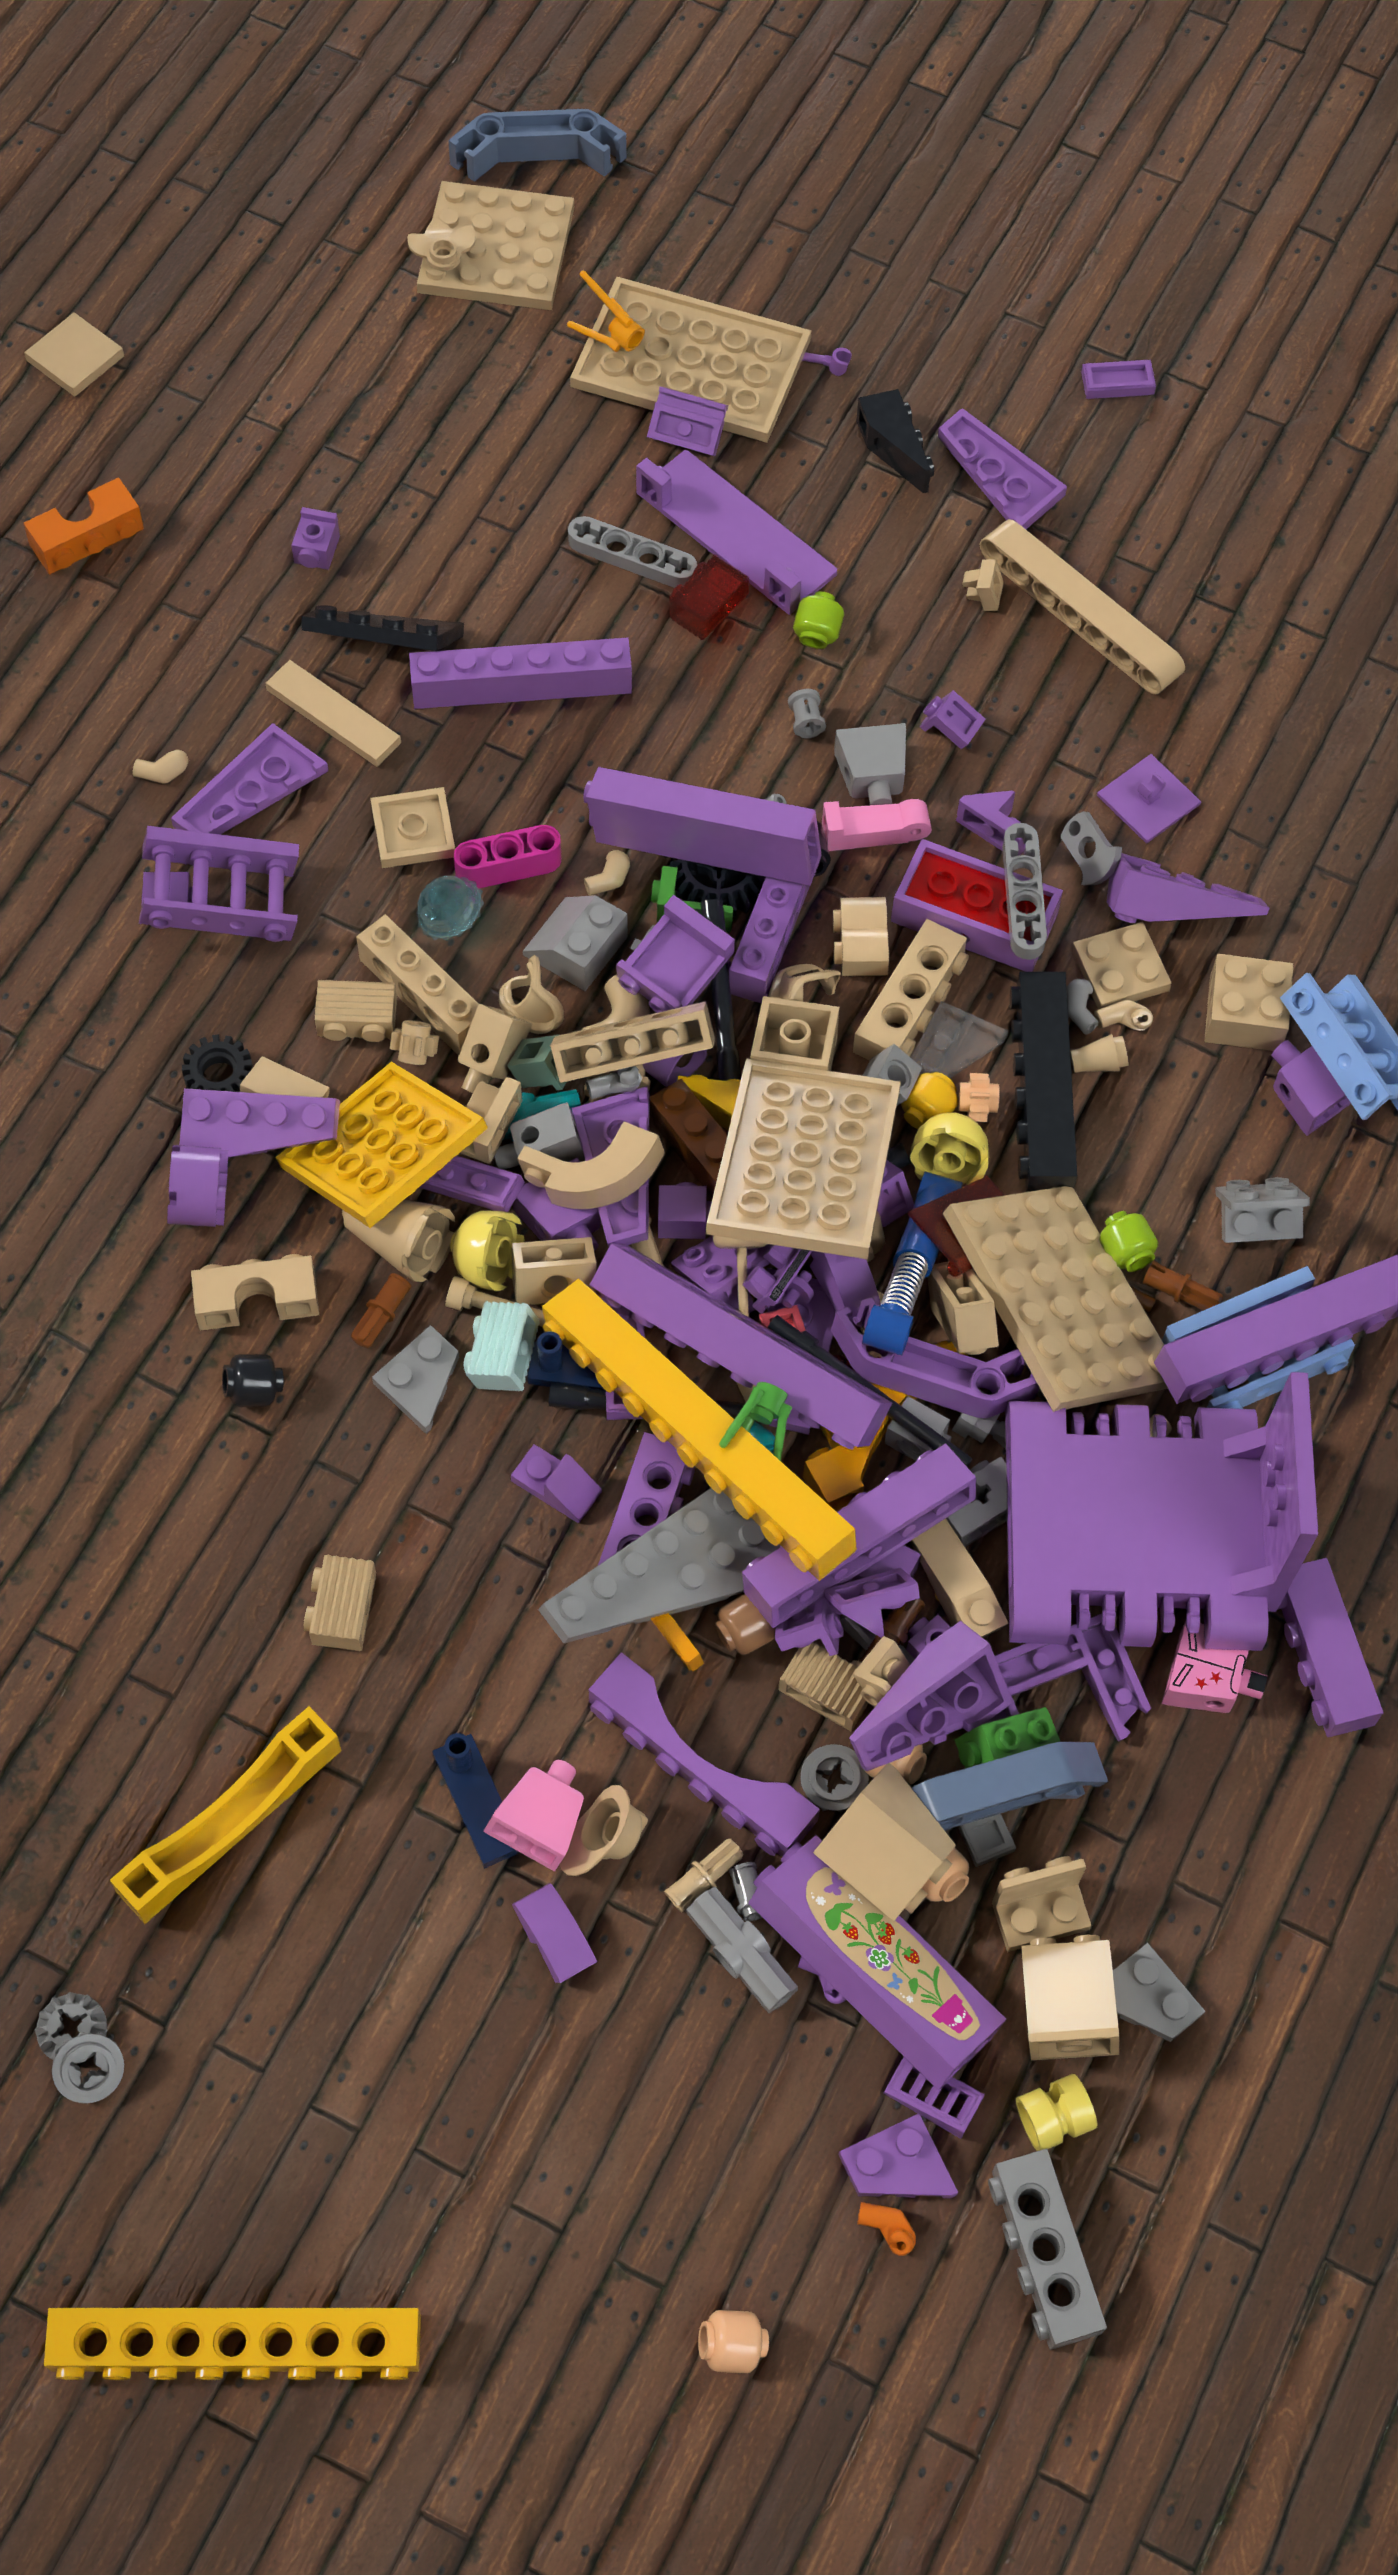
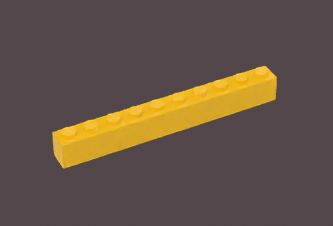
M579 1278L542 1306L545 1320L543 1325L544 1331L557 1333L562 1340V1344L569 1349L571 1357L581 1368L588 1367L595 1373L599 1384L607 1392L611 1393L614 1391L622 1398L624 1406L634 1417L638 1418L641 1416L646 1420L653 1434L661 1442L665 1443L668 1441L676 1448L680 1459L688 1467L693 1468L695 1466L704 1474L708 1485L716 1493L724 1492L732 1500L734 1508L743 1518L747 1520L752 1518L760 1526L763 1535L774 1546L780 1544L789 1553L790 1559L800 1571L804 1573L809 1571L820 1581L857 1550L855 1528L745 1428L741 1426L727 1447L721 1448L719 1443L734 1419Z

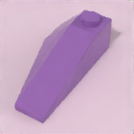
M1121 853L1116 870L1109 877L1107 904L1115 912L1114 916L1129 923H1136L1137 919L1152 922L1267 915L1269 907L1261 898L1220 884H1212L1211 888L1208 889L1205 887V882L1194 878L1193 875L1182 872L1173 877L1170 876L1169 872L1160 868L1161 864Z
M959 1621L927 1644L850 1736L849 1739L862 1768L865 1771H870L908 1756L914 1747L931 1741L934 1745L946 1741V1734L961 1728L969 1732L981 1724H985L1011 1705L1013 1701L990 1643L962 1621Z

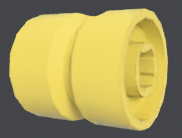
M1070 2074L1051 2082L1048 2092L1037 2088L1016 2097V2106L1029 2140L1037 2151L1049 2149L1063 2143L1064 2134L1075 2138L1097 2128V2118L1093 2105L1082 2082L1075 2074Z

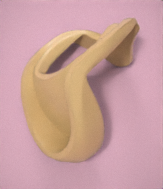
M533 955L526 964L528 975L511 978L502 985L499 990V1005L503 1011L533 1024L529 1032L545 1034L557 1029L562 1024L564 1010L558 998L542 987L539 957ZM530 986L526 997L520 1003L515 1004L512 999L511 989Z
M813 964L789 966L777 973L772 982L768 997L803 1002L804 983L815 980L820 981L826 994L832 995L835 994L836 985L840 980L841 973L836 970H823ZM811 970L813 971V973H809V974H805V975H801V976H797V977H791V976L796 975V974H799V973H803V972H807V971H811Z

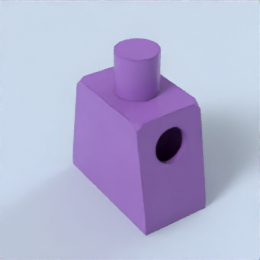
M1286 1040L1273 1051L1271 1056L1282 1067L1278 1071L1274 1082V1091L1306 1136L1351 1104L1313 1046L1301 1053L1289 1040Z
M575 1158V1159H573V1160H571V1161H569V1162H580V1161L578 1160V1158ZM530 1182L523 1185L513 1203V1210L541 1241L592 1237L594 1251L598 1248V1243L591 1234L600 1227L598 1208L571 1209L551 1203L545 1187H537Z

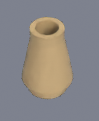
M1110 1034L1079 1049L1070 1050L1074 1073L1120 1071V1067L1129 1066L1123 1036L1113 1037Z

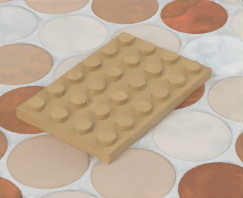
M616 277L608 296L614 298L626 313L645 330L644 337L634 350L626 351L621 347L618 352L613 351L608 345L589 337L571 374L570 387L654 410L660 386L729 405L722 430L767 443L811 341V330ZM605 304L592 330L611 337L608 327L616 316Z
M746 1058L707 1219L706 1234L868 1259L901 1082Z
M1063 1186L953 1203L943 1212L944 1217L981 1283L994 1300L998 1314L1053 1412L1063 1408L1070 1409L1168 1389L1154 1364L1164 1343L1121 1269L1117 1267V1263L1113 1260L1112 1256L1107 1254L1099 1241L1100 1233L1074 1188Z

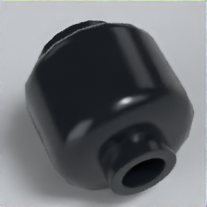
M238 1354L231 1359L229 1365L223 1366L222 1388L224 1397H230L232 1403L237 1407L269 1406L274 1401L276 1392L283 1391L282 1368H275L273 1359L267 1354Z

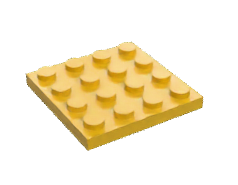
M391 1061L340 1103L337 1139L286 1148L275 1158L283 1170L371 1228L404 1199L413 1194L417 1188L441 1170L462 1150L471 1145L473 1140L488 1127L483 1117Z

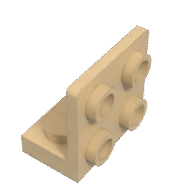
M1065 1856L1047 1862L1045 1869L1030 1872L1028 1867L1012 1870L1004 1875L1005 1879L999 1882L992 1905L1007 1952L1021 1949V1946L1030 1945V1941L1033 1939H1058L1090 1930L1092 1925L1078 1885L1086 1869L1084 1859L1072 1861L1070 1856Z

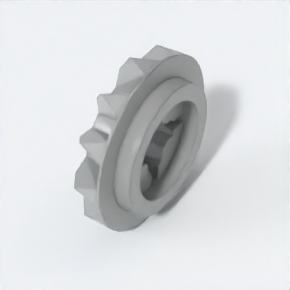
M831 1744L819 1747L809 1754L803 1763L800 1780L801 1787L810 1802L819 1806L822 1811L832 1810L841 1813L849 1808L868 1785L869 1776L862 1768L854 1750L843 1745ZM837 1764H841L840 1778L846 1781L845 1785L837 1784L835 1789L828 1793V1780L823 1778L822 1775H831L833 1769L836 1770Z
M69 1992L58 1998H52L44 2010L39 2012L35 2033L39 2047L50 2059L53 2060V2055L57 2054L64 2040L72 2039L68 2033L62 2036L59 2034L64 2029L63 2018L61 2017L64 2013L73 2021L81 2018L82 2023L77 2026L79 2034L81 2031L87 2034H98L101 2032L106 2037L107 2019L101 2006L89 1995ZM92 2052L91 2056H88V2059L94 2055V2052Z
M81 2031L78 2036L70 2040H64L57 2054L53 2055L52 2077L54 2084L64 2097L74 2102L93 2103L106 2098L118 2087L123 2077L124 2059L116 2042L105 2037L101 2032L98 2034H87ZM92 2052H94L95 2065L100 2067L101 2070H90L87 2076H84L81 2083L80 2067L74 2065V2062H85L88 2056H91Z

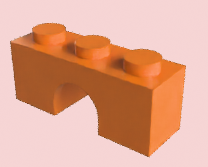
M119 477L87 492L92 514L82 521H68L59 514L56 508H53L24 522L29 545L49 575L60 569L68 568L73 563L91 554L99 553L104 548L124 538H130L144 529L139 505Z

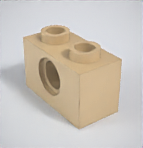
M592 1237L512 1243V1280L517 1303H526L528 1305L547 1303L578 1278L596 1294V1289L589 1286L596 1273V1258Z

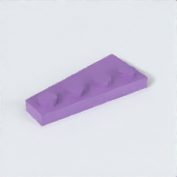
M963 408L939 427L938 438L1005 520H1014L1027 529L1066 495L1067 486Z
M272 723L171 817L172 825L179 830L221 835L328 772V764Z
M647 1086L636 1089L633 1092L618 1094L572 1108L585 1161L597 1157L609 1147L624 1121L649 1131V1091ZM649 1179L628 1197L598 1208L608 1246L611 1243L631 1245L648 1240Z
M184 1088L179 1145L229 1150L228 1159L248 1154L265 1153L280 1148H292L337 1139L340 1100L336 1098Z

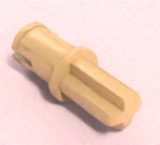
M726 1839L700 1863L693 1861L691 1863L693 1867L677 1882L667 1888L664 1893L682 1913L703 1892L709 1888L717 1887L715 1882L742 1859V1850L733 1840Z

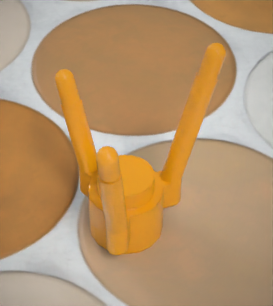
M582 270L580 276L616 316L608 327L611 337L573 321H568L567 326L608 345L615 352H618L621 347L626 351L634 350L641 343L645 330L626 313L614 298H610L586 271Z

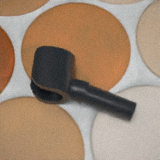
M902 1142L889 1148L887 1160L899 1169L912 1163Z

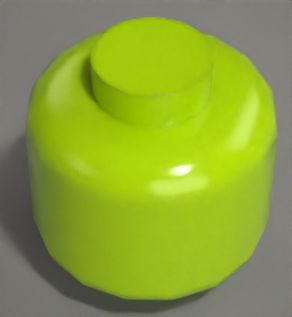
M818 591L814 595L802 598L793 624L794 632L799 637V641L805 646L815 649H823L827 645L834 643L839 637L844 610L835 601V597L827 592Z
M1120 1211L1111 1215L1105 1221L1106 1227L1102 1230L1099 1241L1105 1252L1111 1255L1117 1263V1267L1126 1269L1128 1272H1135L1146 1267L1155 1259L1154 1253L1159 1243L1142 1214H1127L1126 1211Z

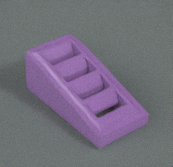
M903 2057L883 2094L917 2114L919 2113L924 2118L961 2139L982 2102L984 2094L952 2077L942 2087L950 2093L939 2110L932 2105L941 2089L938 2090L933 2085L924 2102L916 2098L926 2078ZM913 2070L919 2075L909 2093H906L900 2089L910 2071ZM957 2097H959L965 2103L957 2118L949 2115V2112Z

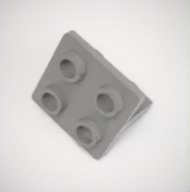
M1288 1178L1265 1179V1184L1250 1185L1248 1180H1230L1226 1182V1186L1215 1188L1216 1196L1222 1201V1240L1225 1243L1303 1238V1207L1310 1206V1197L1296 1185L1289 1183Z

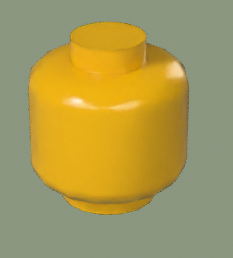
M939 1072L920 1074L908 1099L901 1103V1107L905 1112V1120L912 1127L918 1129L932 1116L941 1113H952L958 1105L957 1088L953 1081Z

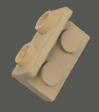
M883 1636L853 1673L862 1688L861 1696L875 1708L910 1664L896 1641Z

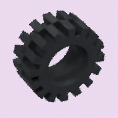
M218 1034L212 1035L213 1042L208 1043L206 1037L199 1039L201 1047L198 1048L194 1043L189 1047L190 1054H184V1065H182L186 1089L240 1092L241 1082L253 1068L248 1049L244 1050L242 1042L237 1040L234 1044L233 1038L227 1035L224 1042H222ZM226 1063L233 1068L232 1075L224 1081L211 1082L204 1077L205 1070L213 1064Z

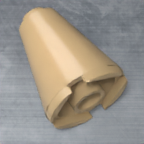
M404 1199L371 1228L342 1210L344 1226L403 1275L413 1281H426L427 1279L422 1276L428 1271L436 1273L450 1252V1242L454 1232L449 1230V1220L455 1222V1217L450 1209L443 1206Z

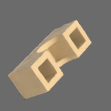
M290 1254L279 1260L271 1261L250 1259L239 1265L231 1266L210 1264L202 1267L200 1270L191 1271L195 1316L200 1331L240 1326L239 1308L245 1299L256 1294L267 1295L274 1299L280 1320L319 1315L315 1271L311 1255Z

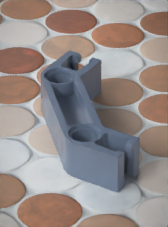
M589 109L483 113L448 140L450 165L460 170L463 167L462 162L467 159L468 178L474 182L498 162L579 159L605 177L613 169L610 154L615 156L616 161L619 163L627 158L626 133Z
M1055 1742L926 1780L912 1787V1790L946 1832L953 1827L1048 1799H1077L1085 1795L1083 1786L1100 1787L1109 1781L1094 1742Z

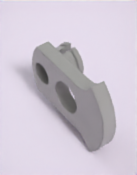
M1083 811L1078 813L1068 821L1062 831L1061 839L1082 870L1083 880L1081 885L1092 886L1101 884L1116 870L1121 858L1122 847H1113L1108 842L1089 812ZM1095 841V852L1093 856L1087 858L1084 853L1085 844Z

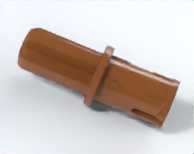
M1156 1261L1152 1262L1143 1280V1284L1173 1297L1174 1302L1179 1303L1182 1300L1203 1311L1222 1303L1223 1300L1222 1294L1191 1280V1274H1180Z
M391 1273L375 1299H370L366 1303L368 1309L351 1333V1338L357 1345L365 1348L371 1347L387 1322L394 1321L395 1310L412 1287L405 1278Z

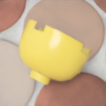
M941 1113L932 1116L918 1128L911 1146L910 1160L915 1166L914 1172L920 1180H922L926 1171L963 1182V1184L966 1183V1188L974 1186L984 1177L988 1169L989 1148L987 1136L979 1124L966 1115Z
M491 1210L479 1211L467 1217L453 1234L450 1242L453 1261L458 1273L465 1280L469 1281L470 1284L483 1289L501 1291L507 1288V1286L502 1284L507 1276L512 1279V1243L525 1242L524 1235L517 1234V1227L515 1225H522L520 1219L513 1213Z

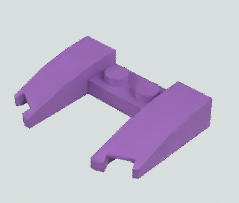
M1102 1614L1090 1618L1088 1630H1079L1077 1624L1072 1625L1067 1644L1026 1643L996 1655V1661L1013 1703L986 1723L1019 1714L1012 1696L1082 1669L1095 1699L1118 1742L1124 1740L1130 1734V1731L1124 1725L1136 1710L1139 1709L1146 1714L1151 1707L1125 1647L1120 1646V1636L1116 1627L1114 1631L1105 1630L1101 1622Z

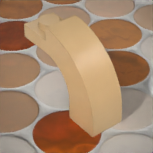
M624 1121L609 1147L593 1159L583 1162H566L525 1145L517 1159L524 1173V1178L537 1187H545L552 1204L571 1209H593L618 1202L638 1190L653 1174L665 1152L659 1135Z

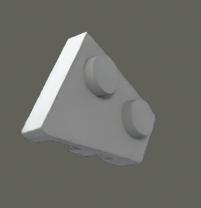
M430 1325L372 1376L373 1384L427 1434L433 1426V1418L439 1402H442L447 1390L448 1379L453 1374L458 1362L459 1352Z
M1148 1943L1113 1970L1117 2014L1120 2015L1119 2018L1134 2025L1144 2026L1151 2033L1171 2042L1205 2013L1201 2005Z

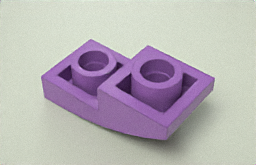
M551 1883L512 1904L530 1942L537 1944L555 1983H562L597 1962L574 1917Z

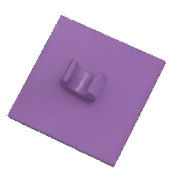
M1152 754L1097 792V796L1146 844L1201 804V801Z

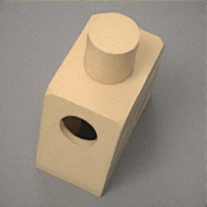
M479 1004L458 1057L459 1063L470 1067L461 1088L473 1093L479 1082L488 1084L491 1077L505 1080L510 1072L507 1065L522 1039H526L533 1024L501 1009Z

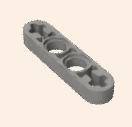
M577 517L569 523V545L579 553L677 589L689 588L696 582L697 561L686 552L591 517ZM585 532H589V533H590V534H585L583 537H579V536H578V535H583ZM618 541L626 547L622 551L614 552L609 550L607 545ZM650 553L656 555L658 560L654 563L646 564L640 561L639 558L644 554ZM681 568H686V569H687V570H683V571L681 572V574L675 572V571H680Z
M1016 823L1009 826L1005 831L1002 847L1010 946L1016 956L1031 960L1036 959L1043 953L1047 938L1039 839L1037 831L1032 826L1026 823ZM1015 838H1022L1025 844L1024 855L1018 856V842L1015 841ZM1018 868H1026L1032 872L1033 878L1028 881H1020L1014 877L1013 871ZM1026 900L1032 902L1036 906V910L1025 914L1018 911L1015 905L1020 901ZM1031 926L1030 934L1031 940L1034 941L1033 945H1028L1026 940L1023 939L1025 927Z

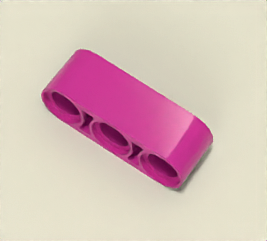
M538 825L465 841L458 845L454 851L456 880L463 888L479 889L551 873L561 864L560 834L552 826ZM512 856V858H502V857ZM468 864H476L475 866H466Z

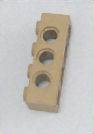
M386 914L356 936L360 961L382 982L395 983L397 996L423 1022L430 1024L431 1029L459 1056L479 1003Z
M929 919L925 920L855 1032L853 1053L870 1061L871 1058L895 1044L909 1057L911 1056L916 1041L913 1039L918 1031L924 1033L927 1030L934 1014L931 1011L936 1002L940 1004L944 1002L951 988L950 979L953 974L959 976L968 961L969 955L965 953L966 937ZM926 966H933V967H936L937 969H936V970H929V969H927V968H925V967H926ZM913 994L919 996L920 998L912 999L909 998L907 995ZM897 1023L903 1027L894 1028L888 1024Z
M701 1002L555 1036L550 1046L559 1081L562 1083L710 1049L714 1046L715 1036L707 1003Z

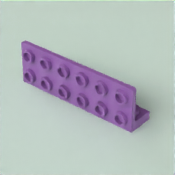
M688 450L681 452L664 467L656 466L648 458H645L636 466V493L787 614H792L798 608L802 598L814 595L815 592H818L837 576V568Z
M888 1160L886 1161L877 1208L881 1217L882 1227L887 1226L914 1207L903 1171ZM712 1235L698 1245L687 1249L682 1255L671 1262L673 1269L687 1281L739 1311L737 1249L717 1248L714 1245ZM770 1244L761 1248L747 1249V1275L759 1265L763 1268L770 1264L769 1261L762 1257ZM748 1291V1303L750 1314L756 1309L752 1307L754 1303L750 1295V1292Z

